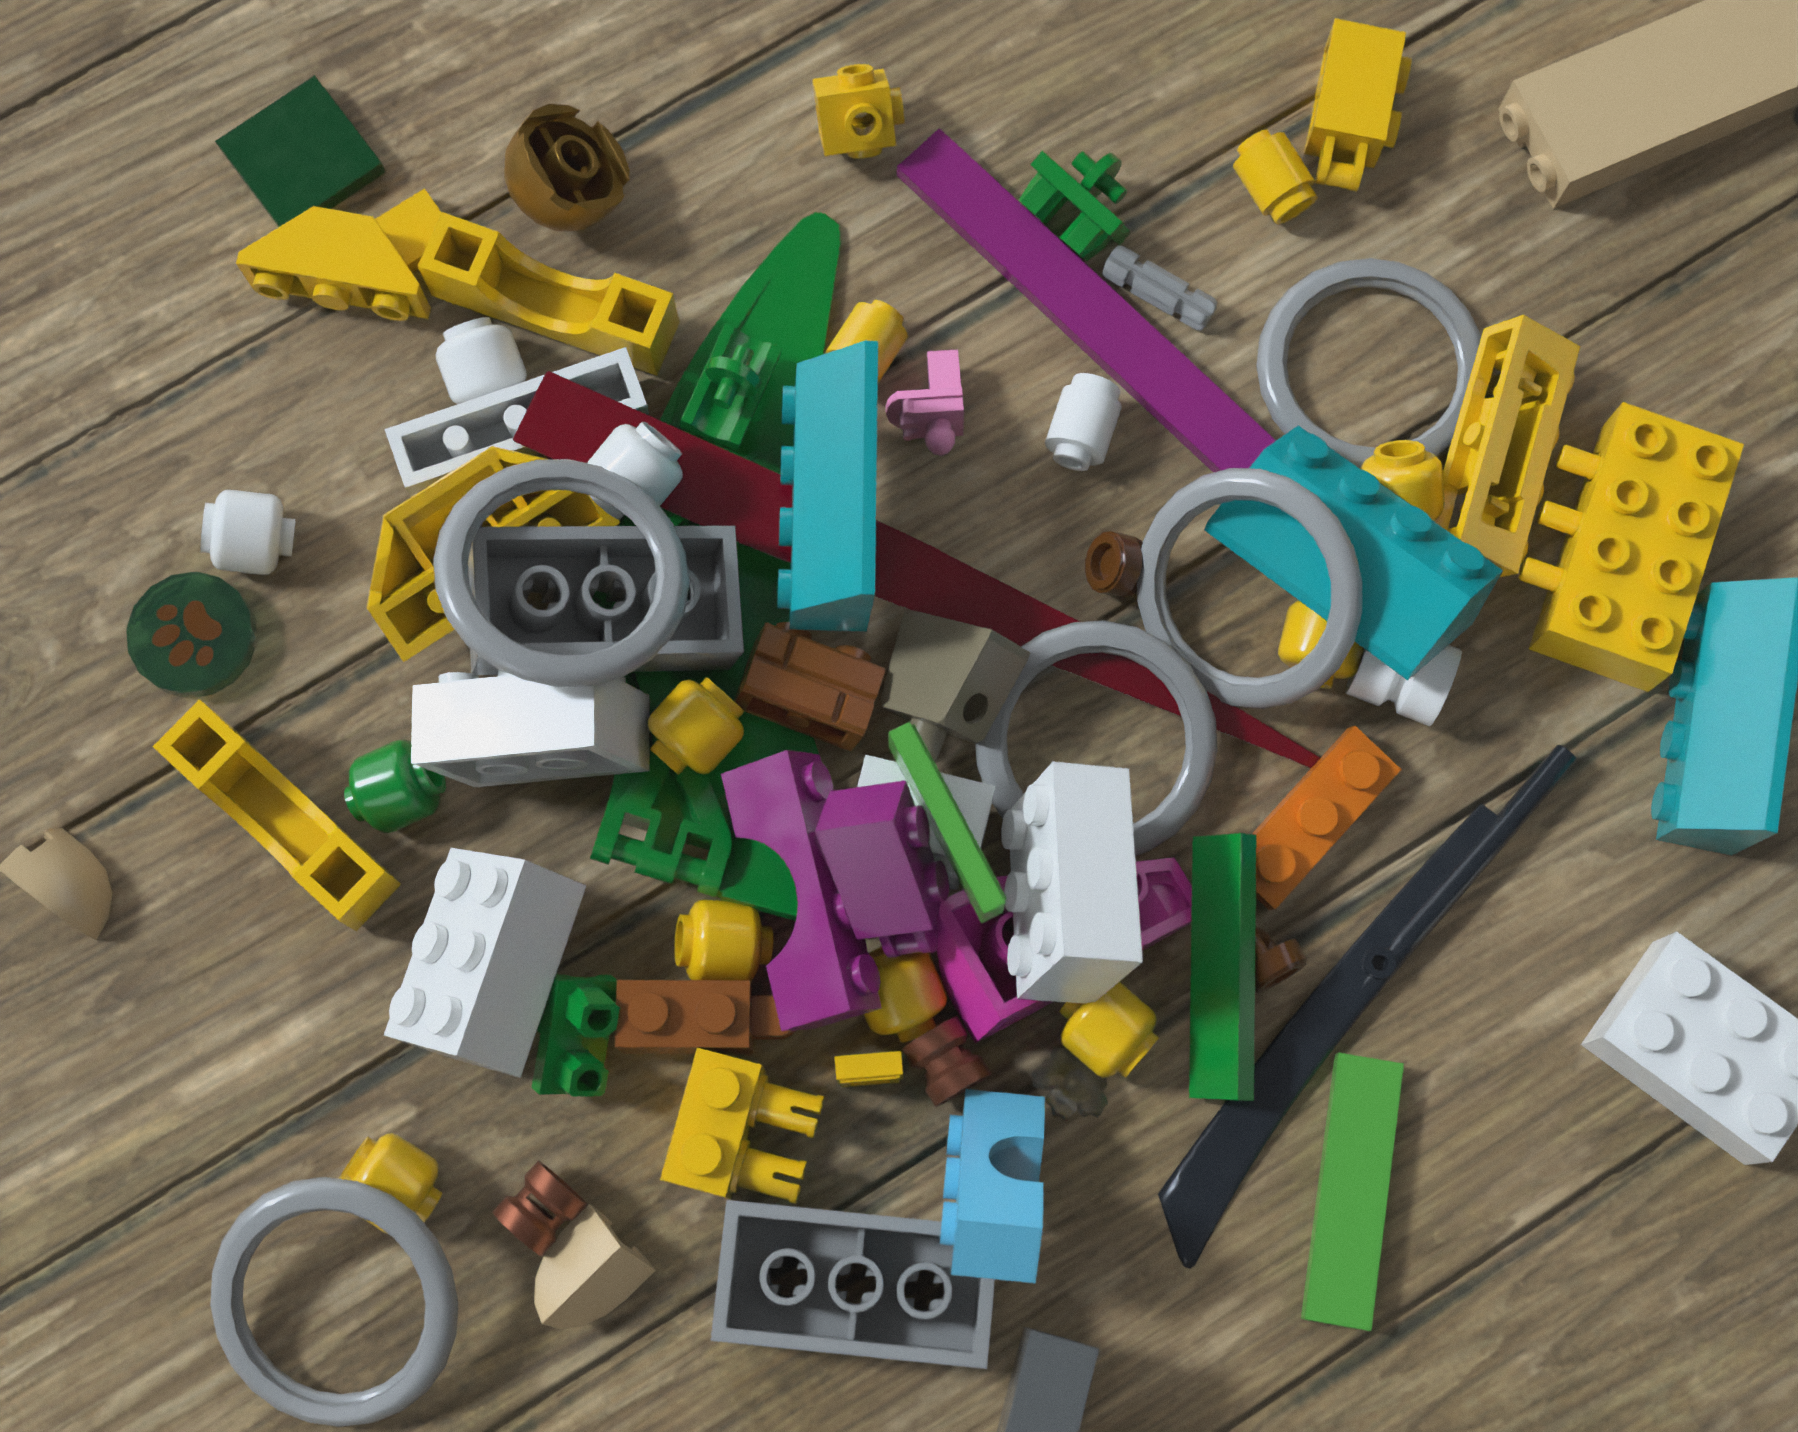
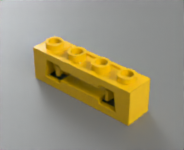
M1525 315L1483 329L1443 470L1445 503L1443 512L1434 521L1462 542L1477 548L1486 559L1502 569L1503 572L1500 577L1518 574L1520 565L1527 555L1528 536L1536 507L1543 497L1545 474L1551 452L1559 439V423L1567 394L1574 384V369L1581 347ZM1495 367L1501 374L1498 384L1493 390L1494 397L1485 398L1492 371ZM1466 493L1465 500L1459 510L1461 514L1458 525L1448 529L1457 494Z

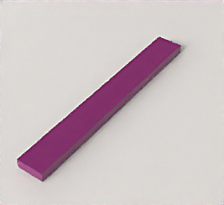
M940 128L897 166V177L1213 473L1229 468H1250L1261 452L1276 441Z

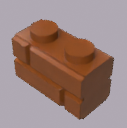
M780 622L776 626L765 623L753 644L734 702L747 713L851 752L867 730L875 705L874 702L886 671L885 668L871 663V656L857 647L838 645L834 649L813 641L812 634L808 630L789 629V622Z

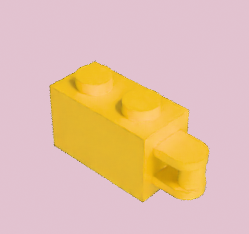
M1335 18L1324 48L1304 150L1305 155L1319 157L1315 184L1329 185L1357 192L1364 166L1374 168L1383 147H1394L1402 112L1392 110L1395 93L1403 95L1412 63V58L1402 56L1406 32Z

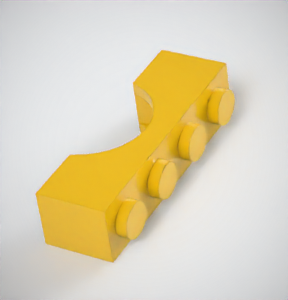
M444 212L441 213L418 264L421 275L433 297L600 356L626 347L633 368L656 376L660 371L680 323L674 295L671 292L614 273L610 278L602 280L585 279L563 273L526 255L512 245L500 232Z
M200 699L152 746L198 790L254 837L284 866L291 877L338 921L354 931H357L401 885L395 877L230 724Z

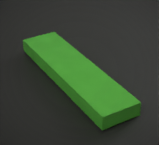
M1337 1053L1334 1056L1301 1319L1372 1331L1404 1063L1345 1053Z

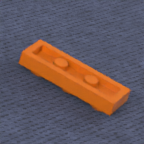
M1352 726L1347 728L1252 833L1256 835V898L1268 910H1276L1402 770L1358 727Z

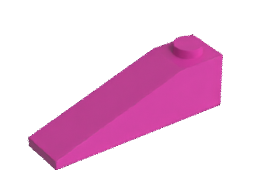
M1175 857L1136 861L1142 951L1191 924L1192 885ZM1008 876L996 877L1003 892ZM964 890L949 896L946 901H941L936 919L938 932L936 950L941 980L949 999L975 1043L1053 1002L1017 999L1016 976H1012L1009 973L1007 964L1008 947L1011 938L1014 936L1013 912L1007 911L1005 906L1002 914L981 923Z

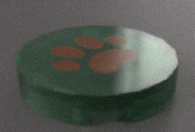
M197 571L174 574L149 587L134 605L126 628L128 654L138 672L164 693L176 696L194 695L195 697L213 695L233 684L249 666L255 650L253 643L255 640L254 631L257 633L256 618L243 595L220 577Z

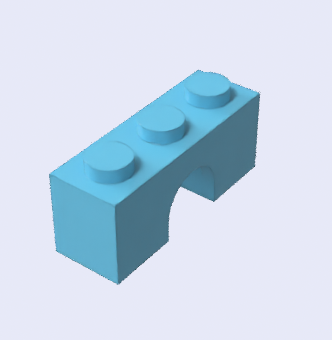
M966 1089L963 1116L950 1115L946 1155L959 1156V1158L947 1157L943 1199L956 1200V1203L943 1202L940 1244L953 1246L951 1275L1036 1283L1043 1230L1044 1182H1039L1044 1144L1045 1097Z

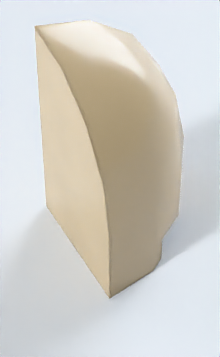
M49 828L45 830L44 838L46 841L32 852L23 845H20L0 864V872L30 896L82 933L97 940L110 915L113 893L108 874L95 855L63 828Z
M591 1204L560 1232L556 1242L543 1256L535 1278L534 1304L543 1325L558 1329L586 1325L606 1316L624 1302L656 1271L636 1246L630 1249L621 1243L610 1227L612 1222Z

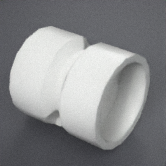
M1448 645L1407 681L1364 649L1358 671L1354 676L1349 677L1345 693L1376 706H1380L1387 700L1394 702L1397 714L1431 726L1450 691L1457 673L1462 651L1459 648Z

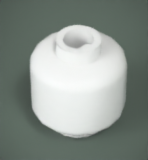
M482 317L456 325L443 333L445 342L438 347L435 356L449 396L454 403L460 404L525 381L527 376L526 369L509 328L502 325H492L490 317Z
M644 421L637 428L628 424L615 428L588 461V464L601 466L629 479L651 496L659 506L683 477V471L677 462L678 458L682 455L680 450L664 435ZM590 495L592 500L608 514L618 520L623 517L624 514L613 505Z
M224 490L218 495L215 504L205 503L200 552L210 553L212 564L219 570L268 575L277 567L279 555L292 556L295 519L283 518L282 502L275 495Z

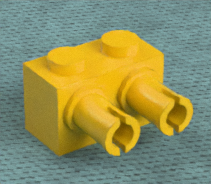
M697 1048L660 1180L730 1200L732 1194L737 1193L740 1187L785 1199L789 1203L796 1204L801 1186L775 1179V1175L782 1174L803 1180L807 1161H798L750 1148V1141L747 1140L750 1128H754L757 1122H761L814 1138L819 1122L817 1121L818 1119L796 1114L792 1111L793 1109H800L821 1115L824 1096L819 1094L816 1096L768 1083V1075H765L766 1070L761 1064Z

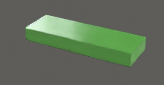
M908 722L888 732L889 749L918 804L925 809L929 825L981 923L1002 914L1007 898L915 724L911 725Z

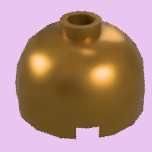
M547 104L533 110L523 121L505 150L504 180L509 194L517 206L537 224L554 231H579L598 223L621 203L626 195L623 194V186L630 180V168L622 147L605 126L597 121L590 127L583 120L575 117L579 113V109L562 104Z

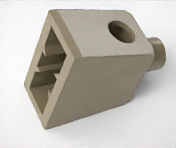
M906 609L901 620L880 699L882 707L909 721L911 725L915 724L936 763L946 735L976 744L985 739L1027 663L1030 652L991 629Z

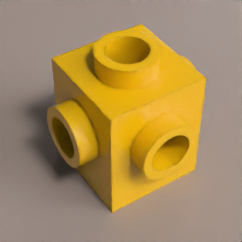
M854 64L838 69L836 76L812 79L819 136L824 156L847 153L851 158H870L881 154L883 148L896 146L894 125L905 124L903 101L900 87L890 88L884 69L873 70V66L868 64Z

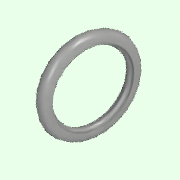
M1373 258L1334 263L1311 272L1290 287L1269 313L1259 337L1256 363L1261 395L1273 421L1282 432L1286 434L1299 425L1307 432L1323 439L1328 447L1359 469L1362 463L1374 454V447L1352 445L1332 437L1311 421L1299 406L1290 387L1287 359L1289 344L1297 325L1315 305L1328 296L1347 289L1362 287L1382 288L1411 297L1429 309L1445 327L1454 345L1458 373L1456 390L1450 405L1433 427L1411 440L1422 443L1425 446V450L1434 453L1438 459L1446 455L1450 449L1481 340V334L1471 313L1448 287L1426 272L1401 262Z
M569 459L534 460L506 467L477 483L453 506L439 531L433 558L437 595L447 620L466 645L495 668L524 681L553 687L596 685L623 677L650 661L672 638L685 612L690 584L684 547L675 526L656 501L623 476L598 465ZM541 490H567L591 495L613 505L634 522L645 536L655 561L657 577L653 602L644 620L628 637L607 649L586 655L559 656L534 651L509 639L490 623L478 607L470 587L468 559L472 541L482 523L498 507L518 496Z
M1229 468L1202 475L1179 489L1157 512L1143 540L1141 548L1142 569L1137 581V601L1144 628L1147 633L1165 641L1188 661L1206 688V691L1217 696L1221 702L1231 706L1266 709L1291 704L1318 690L1340 668L1354 644L1362 615V577L1355 549L1342 524L1316 494L1291 478L1263 469ZM1234 500L1259 501L1277 507L1298 520L1315 539L1325 558L1331 580V609L1326 628L1315 648L1295 666L1282 673L1260 678L1235 676L1216 669L1200 658L1182 638L1172 619L1166 597V570L1170 552L1182 530L1197 515L1212 506Z
M1105 620L1073 622L1043 632L1023 645L1022 648L1030 652L1028 661L985 739L977 744L975 743L977 767L982 782L995 786L992 804L1002 819L1006 811L1011 809L1024 794L1015 781L1008 760L1007 732L1011 712L1021 692L1038 673L1056 661L1077 654L1103 652L1126 657L1148 668L1166 685L1178 704L1184 722L1186 744L1182 769L1171 792L1154 811L1133 823L1135 856L1151 851L1174 836L1197 811L1212 781L1218 752L1216 718L1206 688L1188 661L1165 641L1137 627Z
M329 1177L292 1181L263 1194L239 1214L224 1236L212 1269L210 1306L217 1338L230 1365L254 1393L274 1408L308 1423L336 1427L370 1424L404 1411L428 1392L447 1364L456 1338L458 1298L452 1268L438 1239L414 1211L395 1197L358 1181ZM330 1210L351 1213L373 1222L398 1242L411 1258L421 1279L425 1298L424 1328L417 1348L399 1372L385 1383L366 1391L337 1394L317 1391L294 1381L274 1366L258 1346L248 1326L243 1303L244 1277L251 1256L264 1237L282 1222L303 1213Z

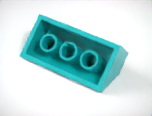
M862 341L799 362L796 366L795 386H783L782 424L794 425V445L781 446L780 485H793L792 508L780 507L779 546H791V570H778L777 608L790 609L789 629L867 632L875 597L878 341Z
M1299 425L1266 447L1250 466V469H1263L1291 478L1316 494L1339 519L1355 549L1362 577V615L1355 642L1407 681L1473 624L1503 572L1502 569L1486 559L1477 548L1462 542L1431 520L1426 512L1407 503L1379 483L1371 473L1359 469L1328 447L1323 439L1307 432ZM1234 500L1222 503L1208 520L1204 531L1328 621L1331 609V580L1325 558L1313 536L1298 520L1277 507L1259 501Z
M1798 577L1712 582L1697 594L1684 635L1682 660H1678L1675 663L1669 681V696L1676 698L1673 721L1667 722L1660 743V756L1667 759L1665 780L1657 785L1651 805V817L1659 821L1656 840L1732 856L1778 833L1798 683Z

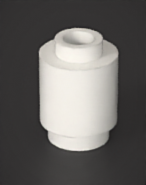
M1079 373L1073 376L1071 385L1063 388L1045 440V446L1054 453L1053 459L1056 463L1068 469L1086 471L1089 465H1100L1104 462L1122 408L1121 403L1118 401L1120 389L1116 384L1101 376Z

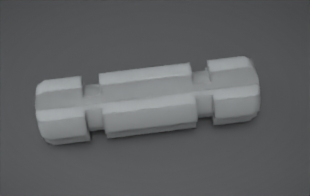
M1117 246L1111 252L1103 269V275L1106 279L1120 287H1124L1125 284L1132 286L1130 291L1132 294L1171 316L1175 312L1181 314L1182 317L1179 321L1195 330H1203L1207 326L1217 307V301L1214 297L1200 289H1196L1194 293L1188 290L1189 283L1149 260L1142 264L1138 261L1140 255L1124 246Z

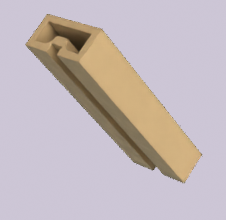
M1704 0L1513 80L1499 107L1500 123L1509 140L1512 142L1516 141L1520 149L1527 147L1532 158L1528 159L1527 171L1535 189L1539 192H1544L1552 208L1555 209L1798 106V0Z

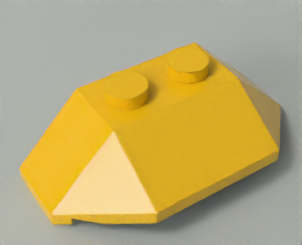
M491 446L383 515L366 607L403 662L455 630L447 620L437 595L433 564L439 531L453 506L477 483L506 467L534 460L550 459ZM541 490L518 496L501 505L482 523L481 527L616 526L620 521L598 506L590 495L567 490Z

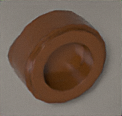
M1114 531L1103 532L1094 539L1088 548L1085 558V574L1092 590L1102 594L1122 597L1132 596L1137 592V581L1142 569L1141 548L1143 542L1141 539Z
M1256 927V993H1261L1278 985L1305 967L1308 959L1296 939L1288 940L1276 946L1263 929Z

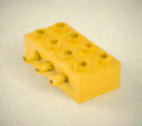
M1622 402L1601 427L1593 454L1564 445L1557 457L1556 467L1584 477V481L1575 509L1547 500L1543 503L1538 514V524L1566 534L1556 566L1527 557L1519 572L1518 578L1520 581L1548 590L1529 645V650L1646 692L1651 691L1669 677L1674 670L1744 444Z

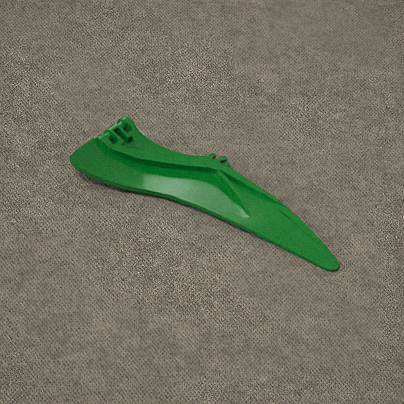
M815 212L802 218L773 248L742 285L701 343L678 382L660 421L780 474L781 446L794 445V425L782 424L783 386H795L797 363L823 355L841 244L840 226L825 213ZM724 323L736 327L743 334L753 339L782 347L780 358L738 451L718 445L680 427V420ZM661 508L674 526H701ZM623 515L619 526L636 525L630 518ZM736 542L744 652L729 670L630 672L623 676L626 678L627 684L649 695V716L683 680H693L701 684L707 677L734 701L753 644L764 624L769 623L776 626L780 622L790 623V609L777 608L778 570H791V563ZM597 591L592 598L595 604L599 603V607L604 609H612L616 603L615 601L606 602V593ZM744 712L738 718L744 728L742 739L709 774H699L686 766L678 775L650 750L651 746L658 739L649 730V771L614 774L609 801L590 859L609 865L611 859L636 866L634 873L672 884L674 878L698 885L697 892L715 898L720 897L722 901L749 906L761 912L796 921L798 907L797 891L788 866L769 846L756 840L735 836L721 774L785 750L819 754L814 738ZM622 824L647 831L644 841L619 834ZM684 844L709 850L706 860L683 854Z

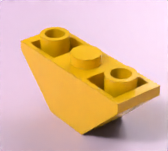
M313 206L238 252L236 260L238 268L253 290L262 296L276 300H286L289 298V295L312 298L315 303L333 310H347L349 305L369 308L375 314L395 321H405L408 319V316L429 318L431 307L420 284L373 216Z

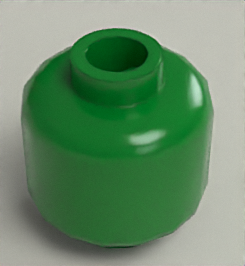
M405 739L397 740L366 753L353 761L349 770V786L344 790V798L350 813L359 822L367 821L373 829L382 833H391L425 819L437 811L441 801L440 794L444 793L446 789L445 776L411 764L412 742Z

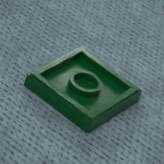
M315 75L215 141L220 151L277 227L282 226L313 206L332 209L386 173L382 162Z

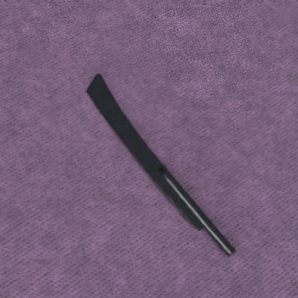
M1557 745L1498 814H1495L1481 803L1450 835L1360 935L1254 1064V1101L1226 1100L1158 1193L1177 1255L1184 1267L1191 1269L1196 1265L1221 1216L1254 1161L1288 1110L1334 1048L1407 959L1575 765L1577 758L1567 748Z

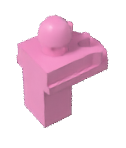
M958 349L927 351L929 389L896 391L888 398L885 406L889 422L897 428L903 429V439L909 441L924 438L927 448L934 455L943 456L948 454L955 444V436H963L964 406Z

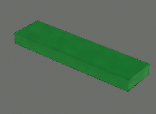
M1234 833L1193 836L1189 1098L1254 1101L1256 835Z

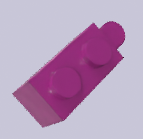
M903 780L830 791L815 833L857 940L879 937L884 953L889 958L899 957L903 954L935 952L938 945L936 919L941 901H946L949 896V879L944 863L941 860L935 861L929 845L930 828L926 811L921 805L915 806L907 781Z

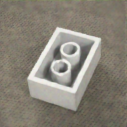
M498 669V677L480 679L477 675L471 673H444L439 676V683L413 686L411 764L472 787L649 771V695L627 684L625 677L592 686L553 687L524 681Z
M1052 762L1038 779L1028 786L1026 792L1015 805L1006 811L1002 822V844L1005 849H1010L1011 872L1007 877L1004 890L1007 898L1005 906L1007 911L1013 912L1014 936L1009 943L1007 964L1009 973L1012 976H1016L1017 999L1086 1004L1096 1002L1143 962L1129 769Z
M450 848L446 862L440 867L436 875L435 893L424 924L418 929L412 944L413 954L401 988L395 993L389 1009L390 1019L384 1036L448 1058L521 1077L586 885L527 860Z
M1675 932L1652 942L1581 1045L1742 1164L1751 1165L1773 1162L1798 1125V1019L1680 933Z

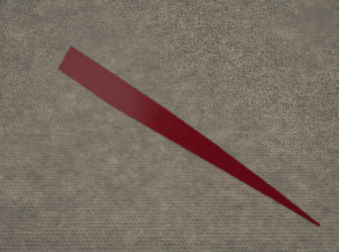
M551 371L545 373L513 437L514 442L552 459H569L588 463L615 428L623 424L632 425L637 428L644 421L670 440L682 453L677 462L683 471V477L660 505L661 508L701 526H735L736 542L791 563V546H779L780 507L792 508L793 485H780V474ZM876 520L875 597L912 611L991 629L1020 647L1043 632L1073 622H1080L939 549ZM1103 652L1084 653L1056 661L1051 665L1181 716L1178 704L1166 685L1148 668L1126 657ZM1207 691L1216 718L1217 731L1234 736L1309 768H1312L1320 759L1317 755L1235 706L1221 702L1217 696Z

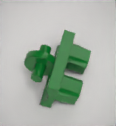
M1043 151L1030 164L1037 174L1029 182L1019 201L1045 225H1047L1067 200L1073 204L1081 213L1060 238L1086 262L1100 252L1111 239L1120 246L1130 235L1131 231L1124 226V223L1096 199L1103 193L1113 203L1118 204L1128 192L1124 186L1114 179L1122 166V161L1116 155L1108 153L1095 162L1084 151L1080 152L1071 164L1084 176L1080 184Z
M724 323L680 420V427L718 445L738 451L780 358L782 347L753 339L743 334L736 327Z
M600 974L594 977L555 975L537 1031L540 1033L531 1088L539 1095L568 1094L572 1097L601 1096L605 1093L609 1071L604 1067L609 1035L617 1029L620 1007L615 1004L617 979L612 975Z

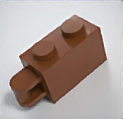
M617 980L616 1005L620 1007L617 1029L615 1030V1048L623 1054H695L696 1049L701 1048L726 1055H754V1040H785L797 1031H781L774 997L755 996V989L751 981Z

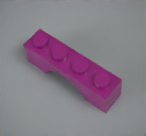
M785 750L722 773L721 777L735 836L759 841L773 849L788 866L796 886L798 907L793 932L782 951L766 965L781 1031L816 1029L882 1009L878 994L880 988L878 967L873 958L868 954L865 939L857 940L815 833L830 791H833L831 776L825 765L821 762L820 754Z

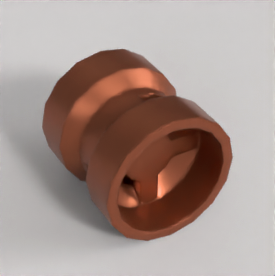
M958 1016L924 1033L902 1049L913 1068H925L927 1071L924 1074L927 1079L925 1090L935 1107L948 1102L991 1075L981 1056L972 1054L969 1048L964 1049L963 1045L966 1043L968 1033Z
M537 1161L524 1176L525 1186L516 1196H506L495 1208L493 1214L523 1244L539 1256H543L556 1242V1230L562 1223L575 1220L588 1204L555 1172L542 1162ZM532 1193L544 1206H546L556 1216L553 1218L544 1208H542L536 1201L529 1197V1195Z

